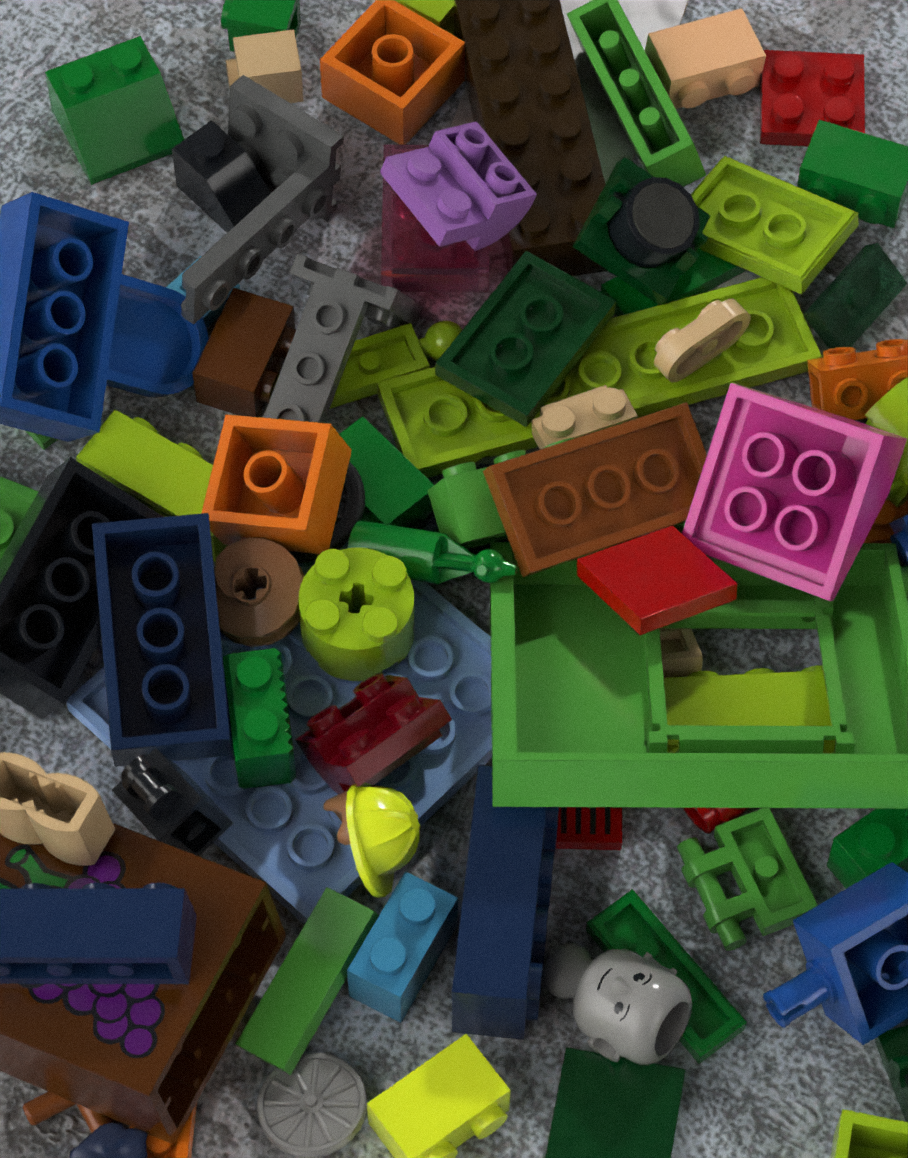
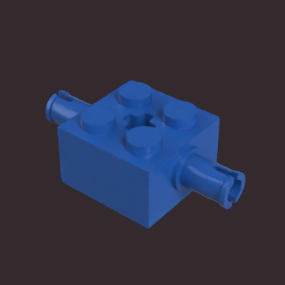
M891 862L792 920L807 963L804 972L772 991L769 990L763 994L764 1001L768 1003L766 1007L779 1026L784 1028L790 1025V1022L822 1004L824 1013L829 1019L859 1043L865 1045L908 1019V873Z

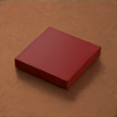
M673 525L577 559V576L639 635L732 602L737 598L738 583Z

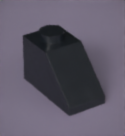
M212 120L172 148L176 186L226 233L271 194L247 152Z

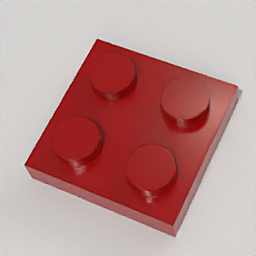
M764 50L766 59L760 79V144L808 147L819 120L865 133L864 54Z

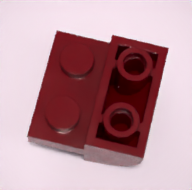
M378 673L358 684L353 690L356 697L339 709L334 705L314 715L307 722L309 730L295 739L313 768L337 794L349 790L351 786L359 787L363 783L375 785L443 736L439 729L450 722L452 718L441 700L419 697L407 677L384 676L383 673Z

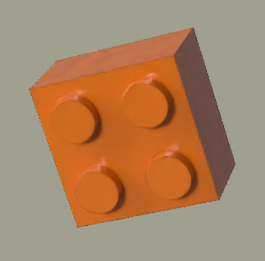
M376 0L320 58L322 98L404 147L465 81V42L395 0Z
M225 414L201 514L209 513L210 531L225 545H230L243 538H266L283 545L288 551L321 554L330 548L352 450L330 423Z

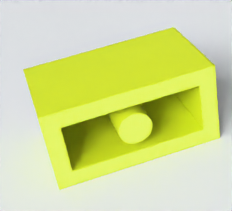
M465 1034L367 1103L368 1124L394 1158H455L458 1154L456 1148L474 1135L478 1139L486 1138L503 1125L508 1117L506 1112L510 1109L511 1090L470 1037Z

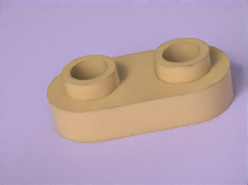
M727 299L722 302L715 300L709 303L693 322L681 330L679 328L671 329L662 336L655 347L657 354L654 359V366L670 382L684 379L732 346L746 331L751 320L750 314L735 299Z

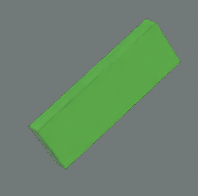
M326 887L238 1038L236 1045L291 1076L347 978L348 967L379 915L374 910Z

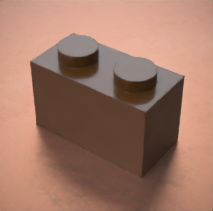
M233 288L193 371L196 402L239 416L259 417L265 402L269 403L276 380L280 374L279 371L296 332L294 306Z

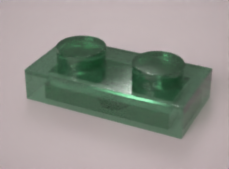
M878 243L865 245L804 312L803 316L828 349L852 347L908 283Z

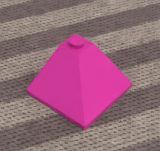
M730 383L682 534L705 555L822 599L834 601L890 492L907 438L836 414L736 383Z

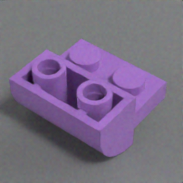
M477 121L435 131L428 147L388 156L380 171V174L439 247L466 240L470 247L477 251L493 244L510 232L523 219L537 195Z

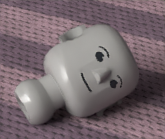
M565 943L558 946L551 953L543 969L542 979L546 989L561 999L574 998L573 1016L577 1027L589 1037L587 1042L595 1051L614 1062H618L621 1056L640 1065H648L662 1060L674 1049L681 1039L691 1016L692 999L686 983L676 976V969H668L662 966L648 952L642 957L627 949H612L605 951L593 960L590 952L577 943Z

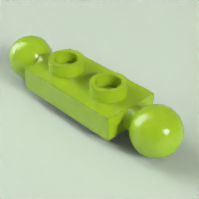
M438 321L429 327L424 338L418 339L412 324L409 323L355 340L330 409L377 394V382L430 368L427 359L432 358L438 361L463 329L452 321Z

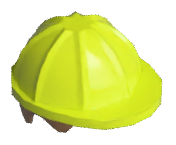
M363 783L359 787L351 786L349 790L326 800L323 809L325 811H333L342 821L337 833L338 842L343 845H351L356 868L365 888L374 897H386L392 891L394 872L409 863L416 853L420 840L419 831L421 829L418 814L415 812L409 799L403 793L393 788L371 785L369 783Z

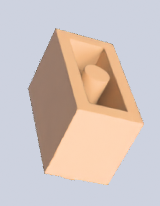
M742 8L648 33L645 52L675 109L682 107L694 108L707 100L729 94L741 95L752 88L758 87L766 59V54Z

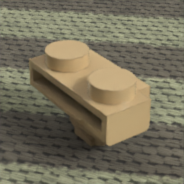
M604 385L540 407V417L532 419V435L539 449H543L545 446L560 440L577 438L636 419L638 415L623 389L607 388Z

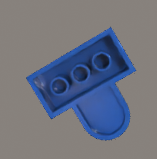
M30 192L2 205L0 213V424L70 442L100 433L106 386L146 397L158 398L181 392L194 384L193 371L209 340L205 322L201 317L193 325L182 317L181 304L186 297L181 293L122 274L129 226L128 221L35 192Z

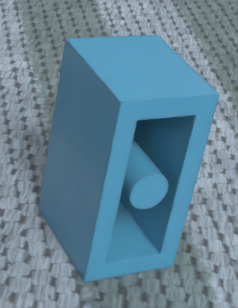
M405 871L347 969L349 997L402 1023L458 925V897Z

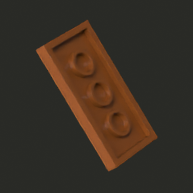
M686 402L491 465L483 470L522 577H526L671 525L676 526L685 523L707 453Z

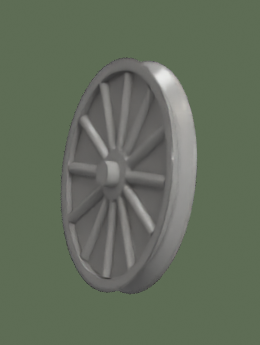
M326 1053L303 1054L291 1076L275 1068L263 1082L257 1099L258 1119L268 1140L279 1150L301 1158L326 1156L346 1146L358 1134L367 1113V1095L362 1079L357 1071L343 1059Z

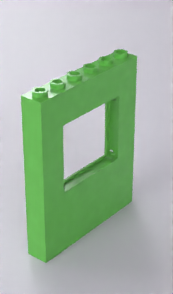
M490 542V549L499 551L505 560L518 566L510 542ZM863 543L834 601L822 599L706 555L738 583L736 600L661 627L687 629H817L831 726L668 725L660 629L639 635L577 576V559L526 577H522L518 566L516 575L505 576L497 582L490 583L492 807L908 809V566H900L896 544ZM667 740H679L677 752H667ZM824 740H835L834 751L831 754L823 753Z

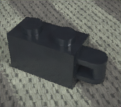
M156 748L149 755L144 754L131 761L121 774L120 778L122 781L112 789L114 794L158 841L200 856L233 824L227 815L185 771Z

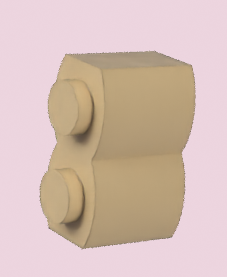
M0 752V834L22 844H43L53 856L70 864L82 866L95 865L115 831V827L97 790L85 780L64 773L46 774L39 764L23 755Z

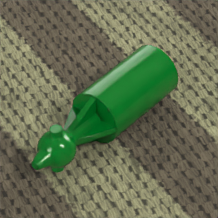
M358 521L351 531L348 548H368L398 558L404 563L410 580L440 584L474 572L480 581L494 583L502 577L516 575L518 572V566L505 560L499 551L485 549L475 555L451 539L446 533Z

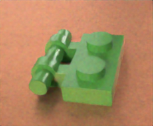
M762 808L715 826L714 838L719 849L705 854L696 837L686 839L677 846V850L685 864L681 868L682 874L689 887H696L706 908L703 918L710 932L718 933L726 951L735 950L747 942L739 925V922L753 916L762 936H766L794 925L792 920L818 906L770 808ZM731 871L742 893L730 899L726 898L717 879V876Z

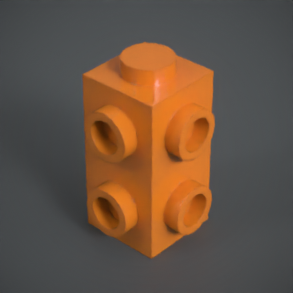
M884 340L876 344L877 350L857 353L856 349L852 347L831 348L823 352V358L807 360L811 406L852 420L867 418L865 414L894 386L908 377V340Z

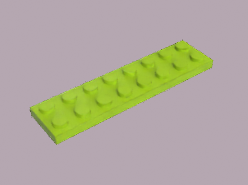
M760 277L611 318L544 406L606 385L607 388L623 389L639 418L686 402L690 405L726 395L730 383L751 388L808 372L807 360L822 358V355L793 291ZM727 299H735L751 316L750 323L743 335L728 349L684 379L670 382L654 366V359L657 354L655 347L658 341L671 329L679 328L681 330L693 322L709 303L715 300L722 302ZM435 367L377 382V395L397 449L427 478L443 474V470L458 464L477 462L485 456H501L517 450L526 451L538 447L532 435V421L527 427L523 426L436 376ZM540 411L533 419L540 417Z

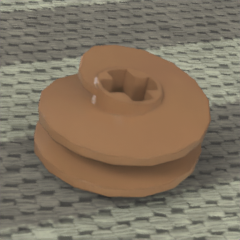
M243 538L226 546L216 557L214 575L220 632L234 643L250 647L271 645L289 635L300 622L298 596L304 578L302 569L294 556L283 545L266 538Z

